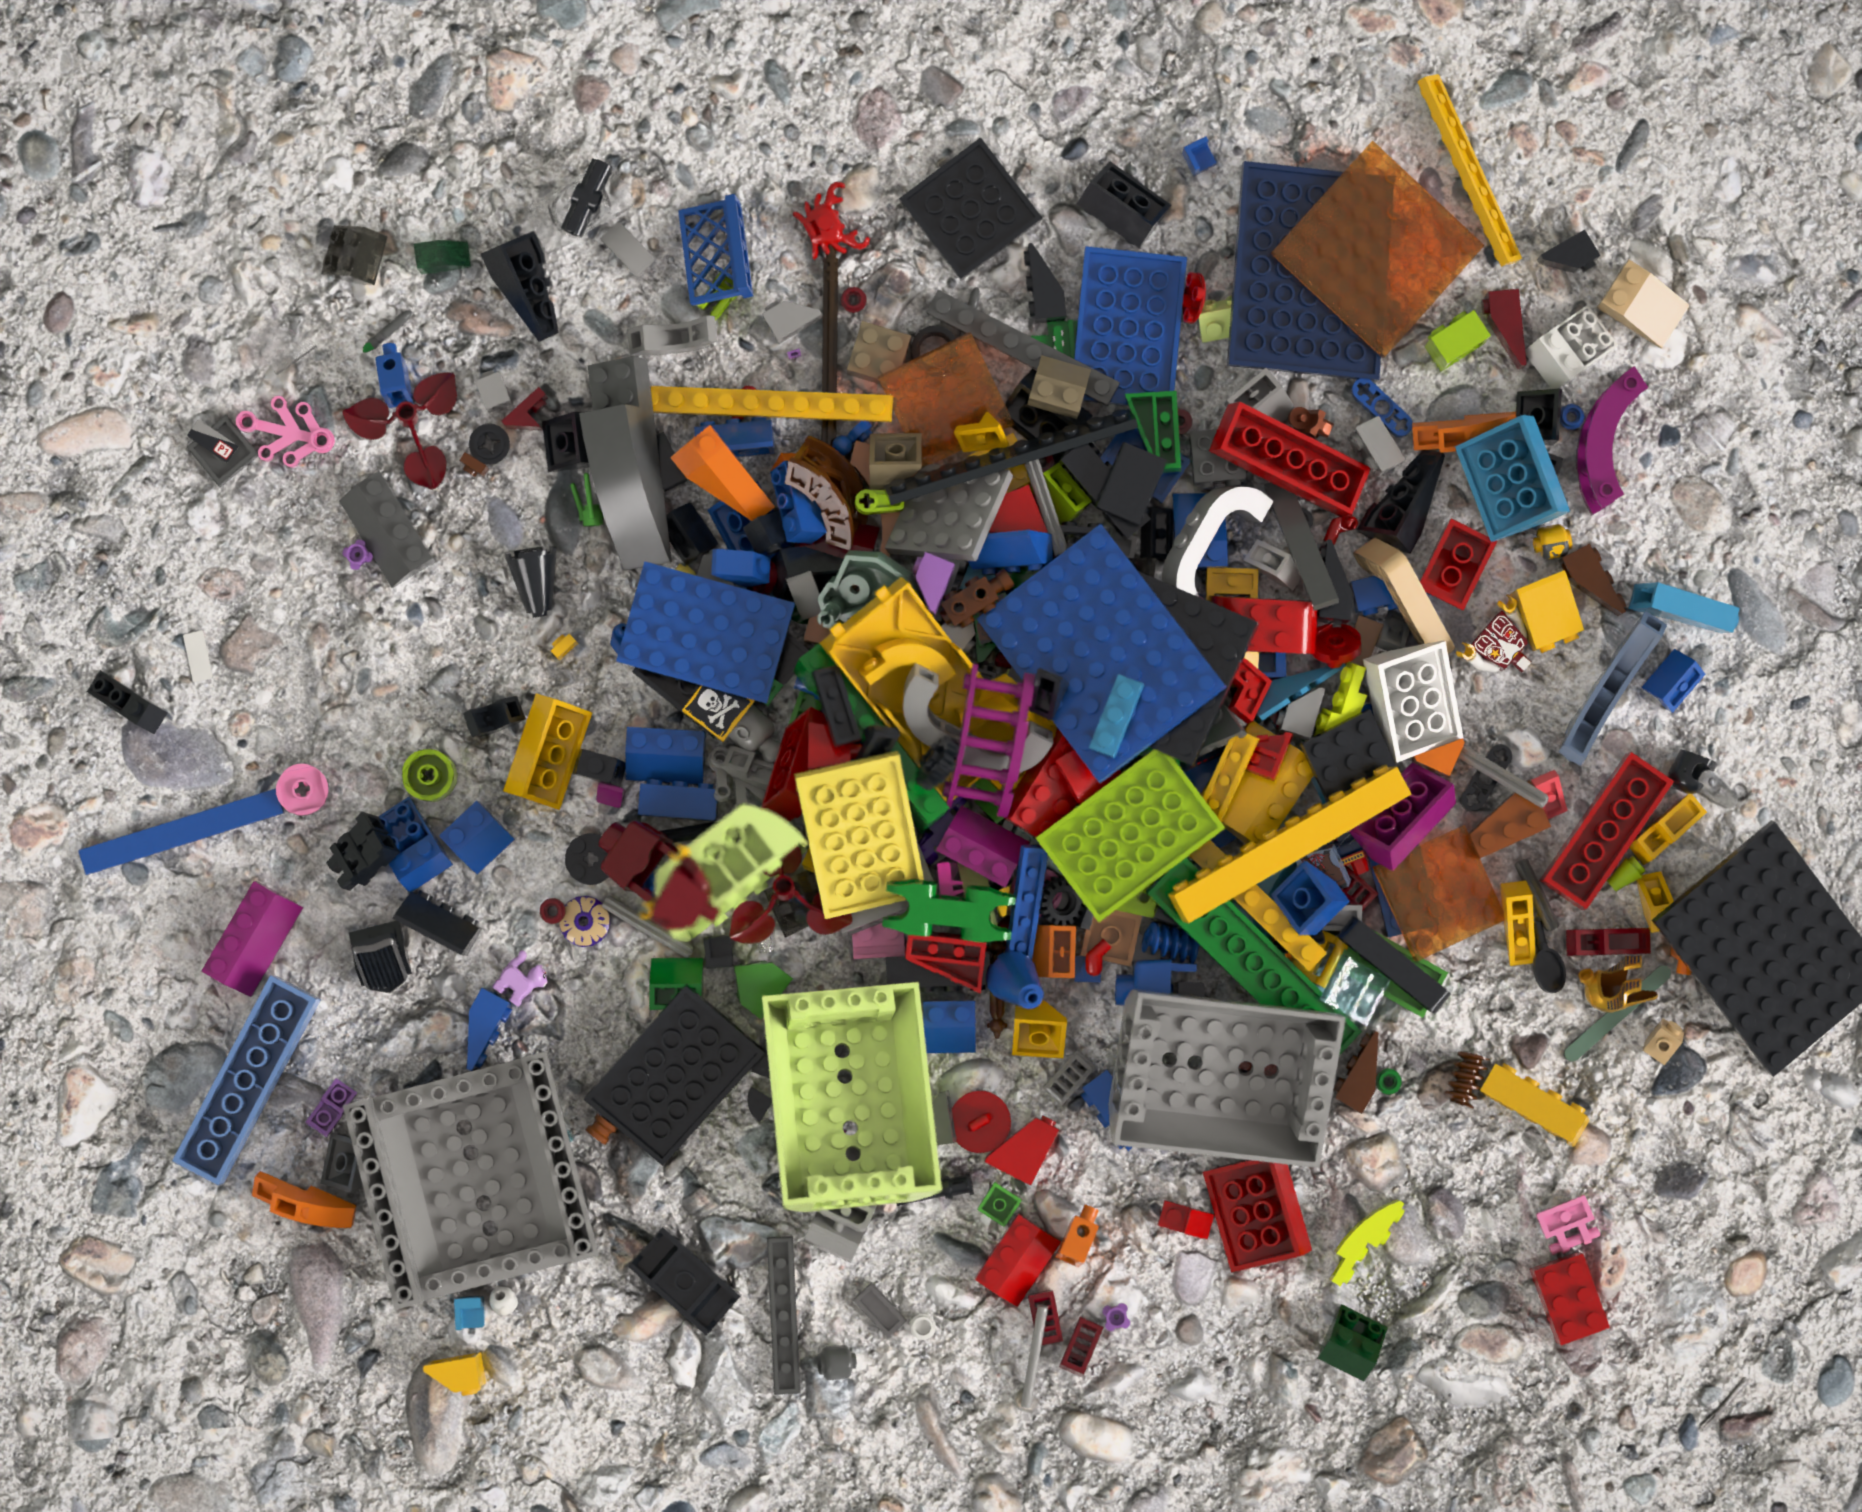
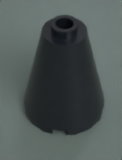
M549 546L550 551H547V549L543 550V547L514 551V556H511L509 552L505 553L506 562L526 613H532L533 618L547 616V611L552 610L556 546Z

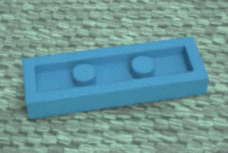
M1118 674L1089 748L1112 758L1116 757L1144 687L1143 683Z

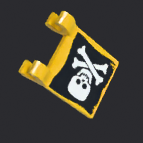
M700 686L682 711L724 742L755 701Z

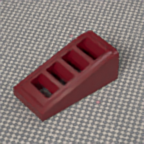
M1345 865V869L1352 880L1349 887L1341 888V890L1350 901L1349 904L1362 905L1363 911L1378 893ZM1358 883L1360 887L1350 896L1347 892ZM1364 890L1368 892L1359 903L1355 900Z
M1053 1289L1027 1294L1033 1325H1035L1037 1313L1035 1302L1050 1300V1304L1046 1306H1048V1310H1052V1315H1047L1046 1321L1054 1320V1325L1045 1326L1044 1332L1056 1330L1057 1335L1043 1337L1042 1345L1062 1342L1063 1337Z
M1079 1317L1059 1368L1083 1377L1104 1327ZM1081 1327L1094 1332V1337L1080 1332ZM1078 1337L1090 1342V1347L1077 1342L1076 1338ZM1074 1347L1087 1353L1086 1357L1072 1352V1348ZM1070 1357L1083 1364L1080 1367L1071 1362H1068L1067 1360Z

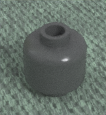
M846 1345L826 1346L817 1355L818 1372L820 1375L823 1374L827 1380L849 1378L852 1369L857 1367L856 1355L851 1353Z

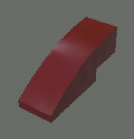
M1650 929L1566 930L1567 956L1651 954Z

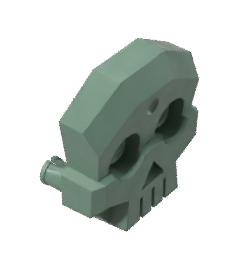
M850 550L845 555L837 576H833L828 581L817 598L821 609L817 621L820 625L823 622L822 627H826L829 630L838 622L842 625L877 597L876 591L884 585L888 588L900 577L909 582L923 604L925 601L913 574L882 552ZM852 585H857L860 591H855Z

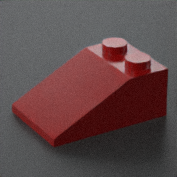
M1451 518L1446 523L1420 579L1425 592L1464 611L1498 541L1491 542L1488 536Z

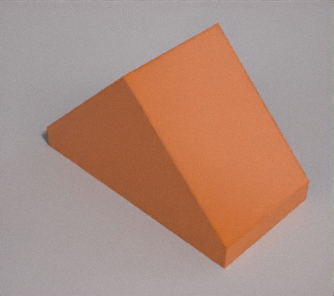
M1462 738L1411 758L1415 764L1444 777H1449L1465 742Z

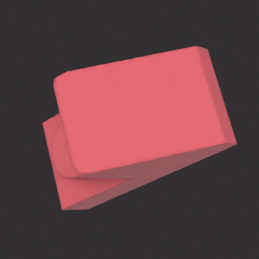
M1555 770L1531 780L1535 788L1546 793L1549 797L1548 802L1543 807L1548 819L1567 811L1560 779Z

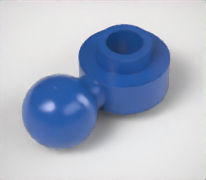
M867 421L859 422L846 436H837L833 440L832 447L843 456L849 454L853 443L856 441L865 442L870 437V434H873L870 431L873 425Z

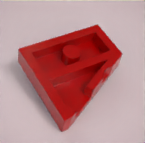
M1289 732L1284 733V735L1268 736V734L1257 735L1256 737L1260 739L1245 771L1275 781L1293 737V734Z

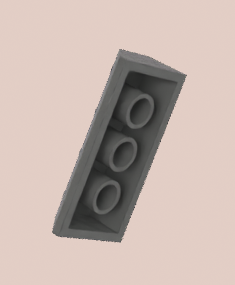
M380 471L356 484L339 500L392 588L436 562L387 479Z

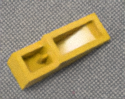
M1687 794L1641 832L1629 848L1641 863L1645 865L1654 860L1670 844L1680 838L1707 811L1693 794Z

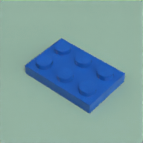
M1132 429L1115 435L1100 459L1104 463L1108 461L1113 466L1122 442L1146 451L1138 429ZM1181 453V472L1162 473L1152 496L1161 504L1191 462L1190 459Z

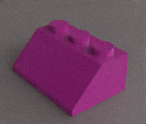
M961 805L936 851L1005 888L1018 866L1021 844L1029 845L1030 842Z

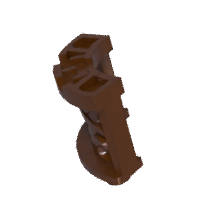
M807 436L796 455L791 457L788 462L785 484L798 489L809 497L812 502L814 500L817 502L822 510L821 515L827 532L826 543L851 550L854 534L861 524L866 525L868 522V515L860 514L855 508L856 496L865 488L856 470L841 453L827 443L812 436ZM864 496L863 501H859V503L864 504V508H868L867 496Z

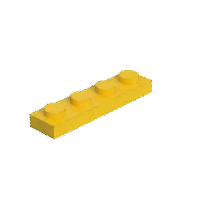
M1249 733L1241 739L1238 736L1229 739L1203 796V799L1221 822L1260 739Z

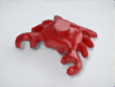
M843 182L830 184L823 204H820L821 194H816L813 210H811L809 202L805 201L804 207L807 217L798 212H793L792 214L802 223L809 235L812 244V258L814 260L818 257L819 246L825 254L830 253L828 245H832L837 252L845 254L847 250L840 246L839 243H845L858 250L864 249L869 245V237H865V240L861 243L856 242L857 229L849 234H843L845 225L840 222L838 210L831 208L832 205L841 203L844 200L841 196L837 197L834 194L836 188H846Z

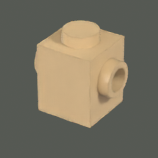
M1662 1018L1645 1040L1643 1051L1665 1065L1683 1043L1684 1032L1677 1023L1673 1021L1668 1022Z

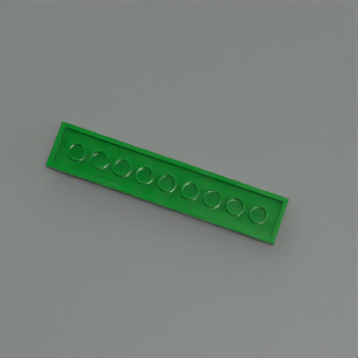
M1187 858L1160 876L1149 887L1146 893L1258 1004L1343 1014L1346 1018L1339 1056L1362 1032L1230 900L1190 923L1182 922L1168 894L1174 891L1172 887L1184 880L1190 882L1196 878L1195 874L1199 870Z

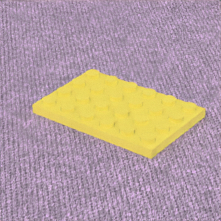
M898 751L795 774L825 919L905 901L906 898L886 892L887 882L910 879L924 880Z

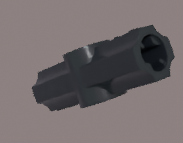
M592 158L582 182L577 184L572 194L571 206L562 223V230L575 237L582 238L592 214L597 212L601 204L603 190L613 170L612 166Z

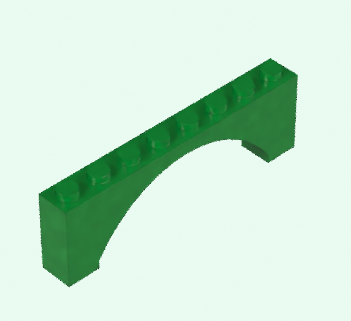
M818 644L798 659L793 672L808 691H812L818 696L812 672L836 664L823 647ZM840 670L861 736V742L864 743V729L871 725L884 726V724ZM896 742L891 752L898 751L900 755L912 821L922 834L940 820L949 807L934 788L929 791L916 784L919 769L899 743Z

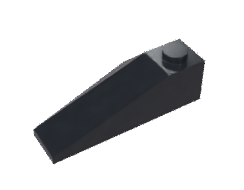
M531 231L481 253L490 277L538 342L559 333L554 304L549 300L547 287L550 286L549 278H545L543 264L546 263L545 256L535 232Z
M1422 450L1403 470V477L1394 487L1390 485L1385 490L1387 493L1378 504L1374 502L1368 508L1357 531L1370 539L1377 538L1403 553L1411 554L1423 532L1445 454L1437 451Z

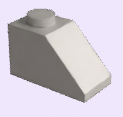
M775 301L765 307L766 312L762 313L763 319L778 344L823 319L819 309L788 301L781 303Z
M1320 687L1288 704L1284 711L1279 710L1275 723L1279 725L1278 733L1284 734L1289 732L1293 734L1294 738L1304 741L1310 739L1325 689Z

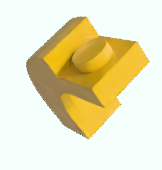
M907 638L893 639L876 646L875 650L879 657L867 660L863 664V668L858 671L869 685L897 667L914 666L915 663L937 673L938 686L956 675L950 663L939 652L926 643Z

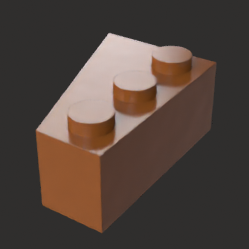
M1530 779L1527 780V781H1525V782L1529 783L1530 785H1532ZM1513 792L1466 835V838L1475 858L1480 859L1548 829L1551 825L1543 808Z

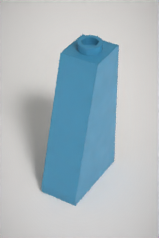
M1655 582L1634 584L1628 609L1642 613L1647 611L1657 617L1718 633H1733L1739 622L1738 613L1740 608Z

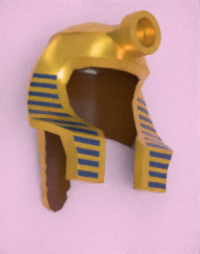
M1625 955L1621 962L1606 971L1597 970L1593 972L1589 968L1581 970L1578 977L1580 982L1585 985V996L1591 1006L1611 1013L1657 999V992L1652 990L1641 991V979L1627 980L1629 969L1642 968L1641 956Z

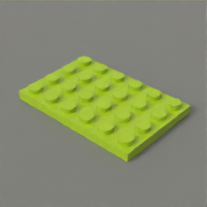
M1153 750L1036 837V839L1096 920L1100 922L1225 829V827L1176 761L1170 756Z

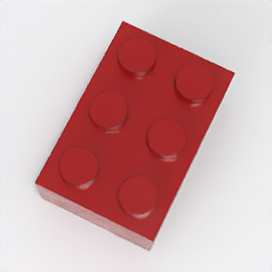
M1577 1251L1529 1269L1557 1344L1562 1346L1610 1328L1583 1253Z

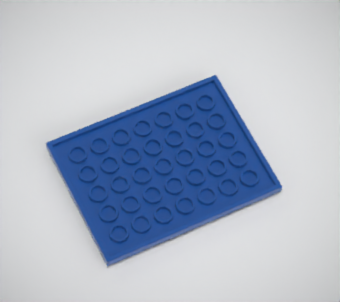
M1102 524L1098 525L996 603L997 607L977 618L978 622L1022 680L1024 673L1035 674L1036 677L1037 670L1040 667L1063 677L1069 683L1053 722L1099 783H1102L1227 688ZM1119 674L1143 683L1144 687L1116 757L1112 758L1091 750L1089 746Z

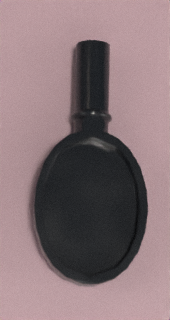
M1542 921L1534 922V936L1538 952L1534 956L1533 972L1539 987L1546 993L1552 994L1559 992L1564 987L1566 969L1561 956L1555 950L1548 948Z

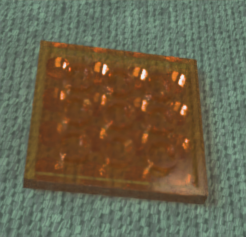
M971 332L877 377L885 394L893 396L892 409L904 433H921V468L961 451L962 449L954 434V430L959 425L980 423L986 412H989L1000 423L1002 430L1014 425Z
M1465 825L1416 846L1393 871L1381 864L1372 867L1415 962L1505 921L1504 911L1481 860L1475 854L1467 836L1469 833Z

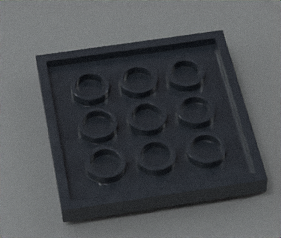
M981 137L899 198V201L960 281L1042 220V216Z

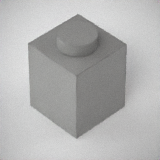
M493 370L485 372L479 376L480 379L475 381L488 413L513 404L499 371L496 373Z

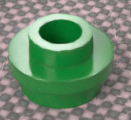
M1383 1069L1376 1076V1087L1384 1094H1394L1401 1087V1076L1393 1069ZM1387 1076L1393 1080L1392 1085L1388 1087L1384 1085V1078Z

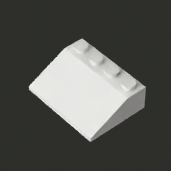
M1445 641L1385 651L1363 659L1364 667H1366L1365 674L1374 719L1395 762L1463 738Z

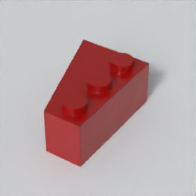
M932 931L931 936L908 935L905 959L981 994L987 942L967 941L961 939L960 934Z

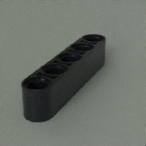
M1355 916L1351 917L1337 935L1343 943L1432 1014L1435 1015L1451 995L1442 985Z

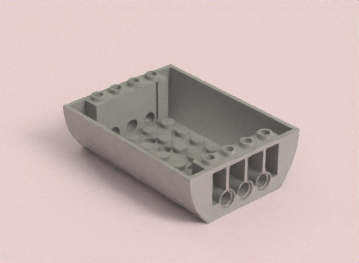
M1132 990L1124 1004L1109 1096V1124L1113 1144L1319 1168L1346 1017L1339 1013ZM1172 1052L1176 1055L1173 1063L1164 1064L1162 1062L1164 1054ZM1193 1055L1201 1057V1062L1196 1067H1190L1187 1064L1188 1059ZM1244 1061L1252 1063V1068L1247 1073L1238 1071L1239 1065ZM1269 1064L1277 1066V1071L1272 1076L1264 1074V1069Z

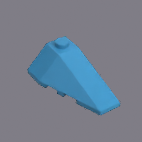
M1343 663L1339 668L1326 666L1272 680L1254 720L1259 724L1341 671L1346 665Z

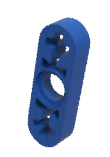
M1358 379L1355 381L1351 388L1352 397L1374 418L1379 416L1393 436L1398 438L1407 436L1412 430L1413 421L1411 417L1370 379ZM1366 384L1369 387L1367 392L1372 397L1375 393L1379 396L1368 405L1366 402L1370 398L1366 394L1358 395V385L1363 387ZM1385 401L1389 405L1388 413L1384 415L1378 414L1375 411L1376 402ZM1395 410L1397 414L1394 418L1399 422L1405 420V428L1407 430L1400 429L1397 431L1395 429L1396 422L1391 419L1388 423L1385 419L1389 418Z

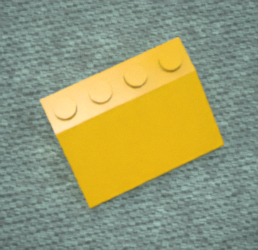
M1254 721L1248 723L1244 728L1247 733L1255 737L1266 734L1268 736L1275 735ZM1290 744L1275 781L1245 771L1221 822L1225 829L1245 844L1252 841L1256 844L1263 840L1262 835L1275 828L1277 830L1314 776L1304 753ZM1210 780L1200 793L1202 797L1204 796V793L1209 785Z

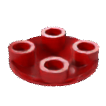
M1189 272L1186 277L1182 309L1183 320L1189 324L1197 321L1205 303L1206 286L1201 273Z

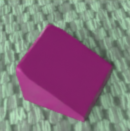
M600 782L597 787L596 801L620 808L626 791L622 787Z

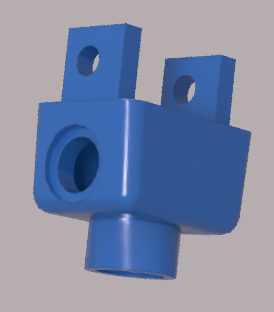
M1171 959L1137 960L1133 963L1132 975L1116 974L1115 1005L1124 1006L1128 994L1134 989L1173 994L1171 971L1197 972V964L1172 963Z

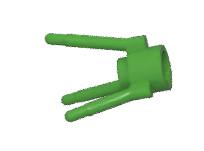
M584 473L587 505L584 506V509L575 483L570 484L579 512V521H583V527L604 525L602 510L599 504H593L589 474Z

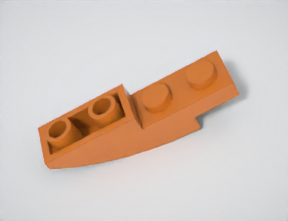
M1516 412L1464 415V419L1412 423L1414 451L1439 449L1440 453L1456 451L1455 446L1516 418Z
M259 1171L255 1176L252 1196L271 1204L269 1211L271 1213L297 1222L322 1227L351 1228L354 1224L357 1208L355 1204L314 1186H310L305 1191L262 1171Z

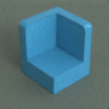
M465 1296L454 1299L456 1330L484 1327L483 1296Z

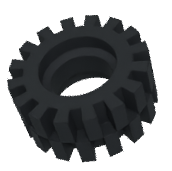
M1053 876L1051 881L1046 879L1044 881L1046 886L1043 888L1039 914L1055 925L1066 926V922L1069 924L1074 923V917L1077 919L1081 917L1078 914L1079 910L1083 912L1085 907L1081 906L1084 902L1064 876H1059V878ZM1058 892H1066L1069 896L1068 904L1062 910H1055L1052 905L1054 896Z

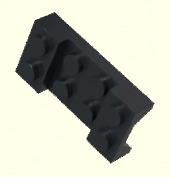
M665 1226L660 1229L628 1266L706 1336L742 1295L690 1251Z

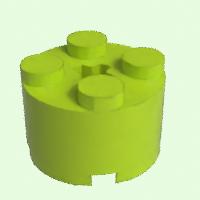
M423 749L412 753L406 759L402 768V779L405 789L413 797L426 802L443 800L452 793L457 783L458 773L455 764L447 755L437 750ZM427 770L430 772L434 770L433 776L435 778L432 781L429 779L425 781L427 778L425 772Z

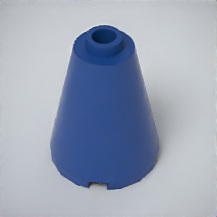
M1020 951L1001 953L997 956L998 959L993 964H990L987 969V987L1000 1000L1026 1009L1037 1007L1043 1000V990L1034 962Z

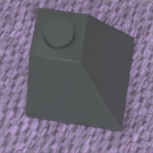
M331 1133L320 1184L355 1193L363 1184L351 1137Z

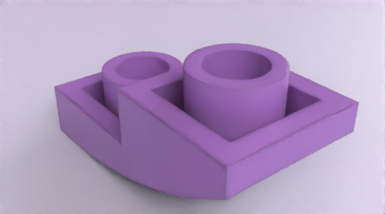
M336 1078L322 1096L320 1103L309 1116L306 1124L328 1138L344 1115L343 1105L352 1103L357 1092Z

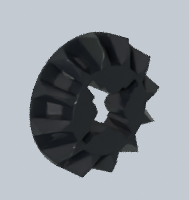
M484 424L477 427L469 439V450L472 456L485 465L497 464L505 459L510 449L509 436L503 428L495 424ZM486 435L492 441H500L493 446L494 454L488 448H480L486 444Z

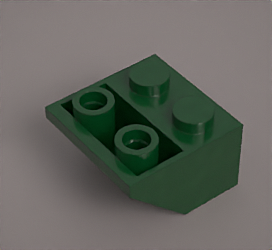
M1341 1304L1323 1340L1317 1359L1364 1382L1377 1364L1388 1327Z

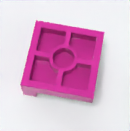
M937 863L940 895L955 896L963 893L964 890L953 891V885L963 884L961 881H954L958 872L957 863Z

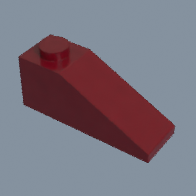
M1519 289L1488 291L1485 299L1481 300L1482 314H1486L1488 324L1516 368L1523 369L1527 363Z

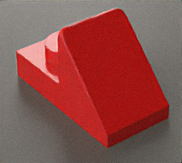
M1164 1200L1157 1225L1182 1232L1186 1235L1208 1239L1214 1214Z

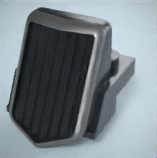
M392 921L349 932L355 970L361 986H365L371 991L391 993L407 980V975L412 974L400 922Z

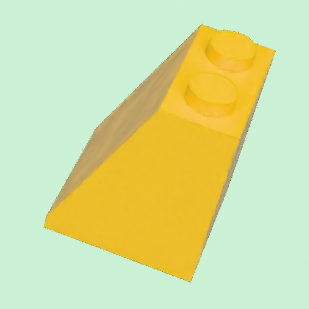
M1565 570L1521 587L1509 594L1517 601V608L1526 627L1527 640L1532 652L1538 649L1541 653L1556 648L1554 643L1560 640H1564L1565 644L1578 639V633L1584 631Z

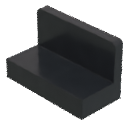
M689 502L666 515L669 541L685 565L694 562L704 552L718 545L717 540L692 503Z

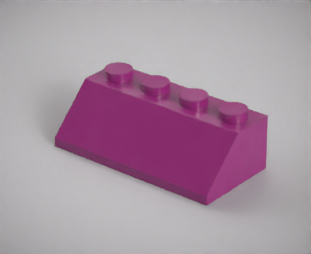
M1414 762L1401 773L1411 795L1349 830V833L1373 861L1391 871L1408 856L1456 804L1454 784Z
M253 881L201 972L234 990L252 997L304 907L266 885Z

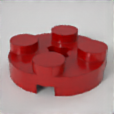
M1332 623L1317 628L1315 654L1312 655L1317 660L1327 663L1330 668H1339L1343 663L1350 662L1361 655V636L1354 627L1347 624H1341V627H1333Z

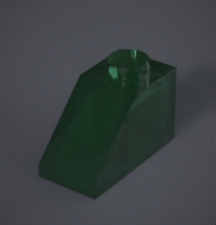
M435 240L414 243L417 270L421 275L472 267L468 241Z

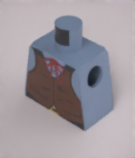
M1334 844L1321 846L1297 860V868L1303 861H1307L1333 879L1340 889L1349 887L1351 882Z

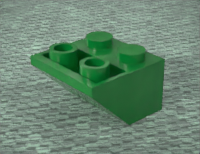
M651 958L649 1010H663L686 983L703 997V958Z

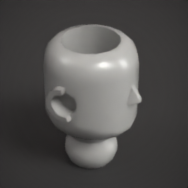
M752 704L728 735L735 746L751 752L758 750L762 754L763 760L768 763H773L776 760L781 744L771 738L775 732L774 724L754 704Z

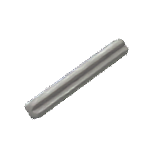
M1039 459L1025 463V467L1046 529L1049 534H1052L1054 556L1058 557L1066 551L1067 545Z
M1467 746L1462 748L1459 758L1463 762L1540 808H1543L1548 802L1549 797L1546 793Z
M607 896L602 904L604 909L685 958H689L693 953V945L685 941L675 940L669 931L664 930L650 919H642L640 913L612 896Z

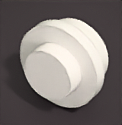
M918 1314L910 1322V1331L917 1339L926 1340L935 1333L936 1323L928 1314Z

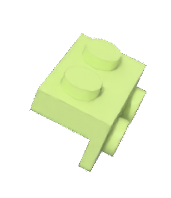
M1228 296L1226 300L1205 301L1203 310L1198 318L1202 343L1229 338L1232 296Z

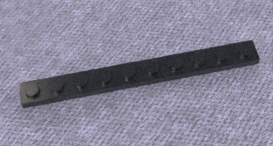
M1119 409L1104 417L1090 418L1082 424L1068 425L1062 430L1053 433L1045 432L1031 440L1017 441L1012 446L994 448L989 453L980 456H969L961 462L943 464L938 469L929 472L921 471L910 478L895 479L890 484L884 485L885 494L890 504L894 505L1138 428L1137 420L1130 409Z

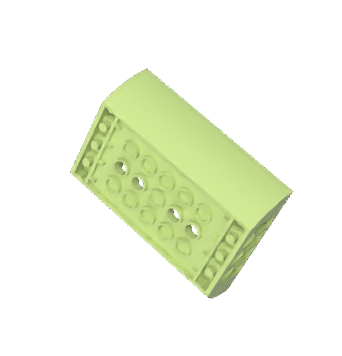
M742 804L688 846L690 856L698 863L710 882L712 892L708 903L721 909L717 919L712 923L699 917L693 928L687 927L684 930L669 931L675 940L690 942L712 924L717 927L728 918L726 913L733 908L736 909L741 903L748 901L746 898L753 892L759 895L769 887L767 882L773 877L766 876L763 873L767 870L770 874L781 866L782 863L779 860L796 845H798L803 855L808 851L809 844L789 823L777 815L755 806ZM671 859L656 871L655 885L657 898L675 864L678 863L680 865V861Z
M919 982L762 996L783 1207L792 1211L811 1212L911 1202L939 1193L942 1187ZM845 1045L849 1049V1055L845 1058L837 1057L835 1047ZM842 1070H846L852 1075V1080L847 1084L841 1083L837 1078V1074ZM844 1123H855L857 1132L854 1135L845 1134L843 1131ZM854 1147L858 1149L860 1158L856 1161L848 1160L845 1155L848 1148Z

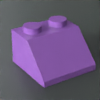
M925 552L923 558L918 556L913 568V574L916 575V583L927 609L935 617L954 572L955 564Z

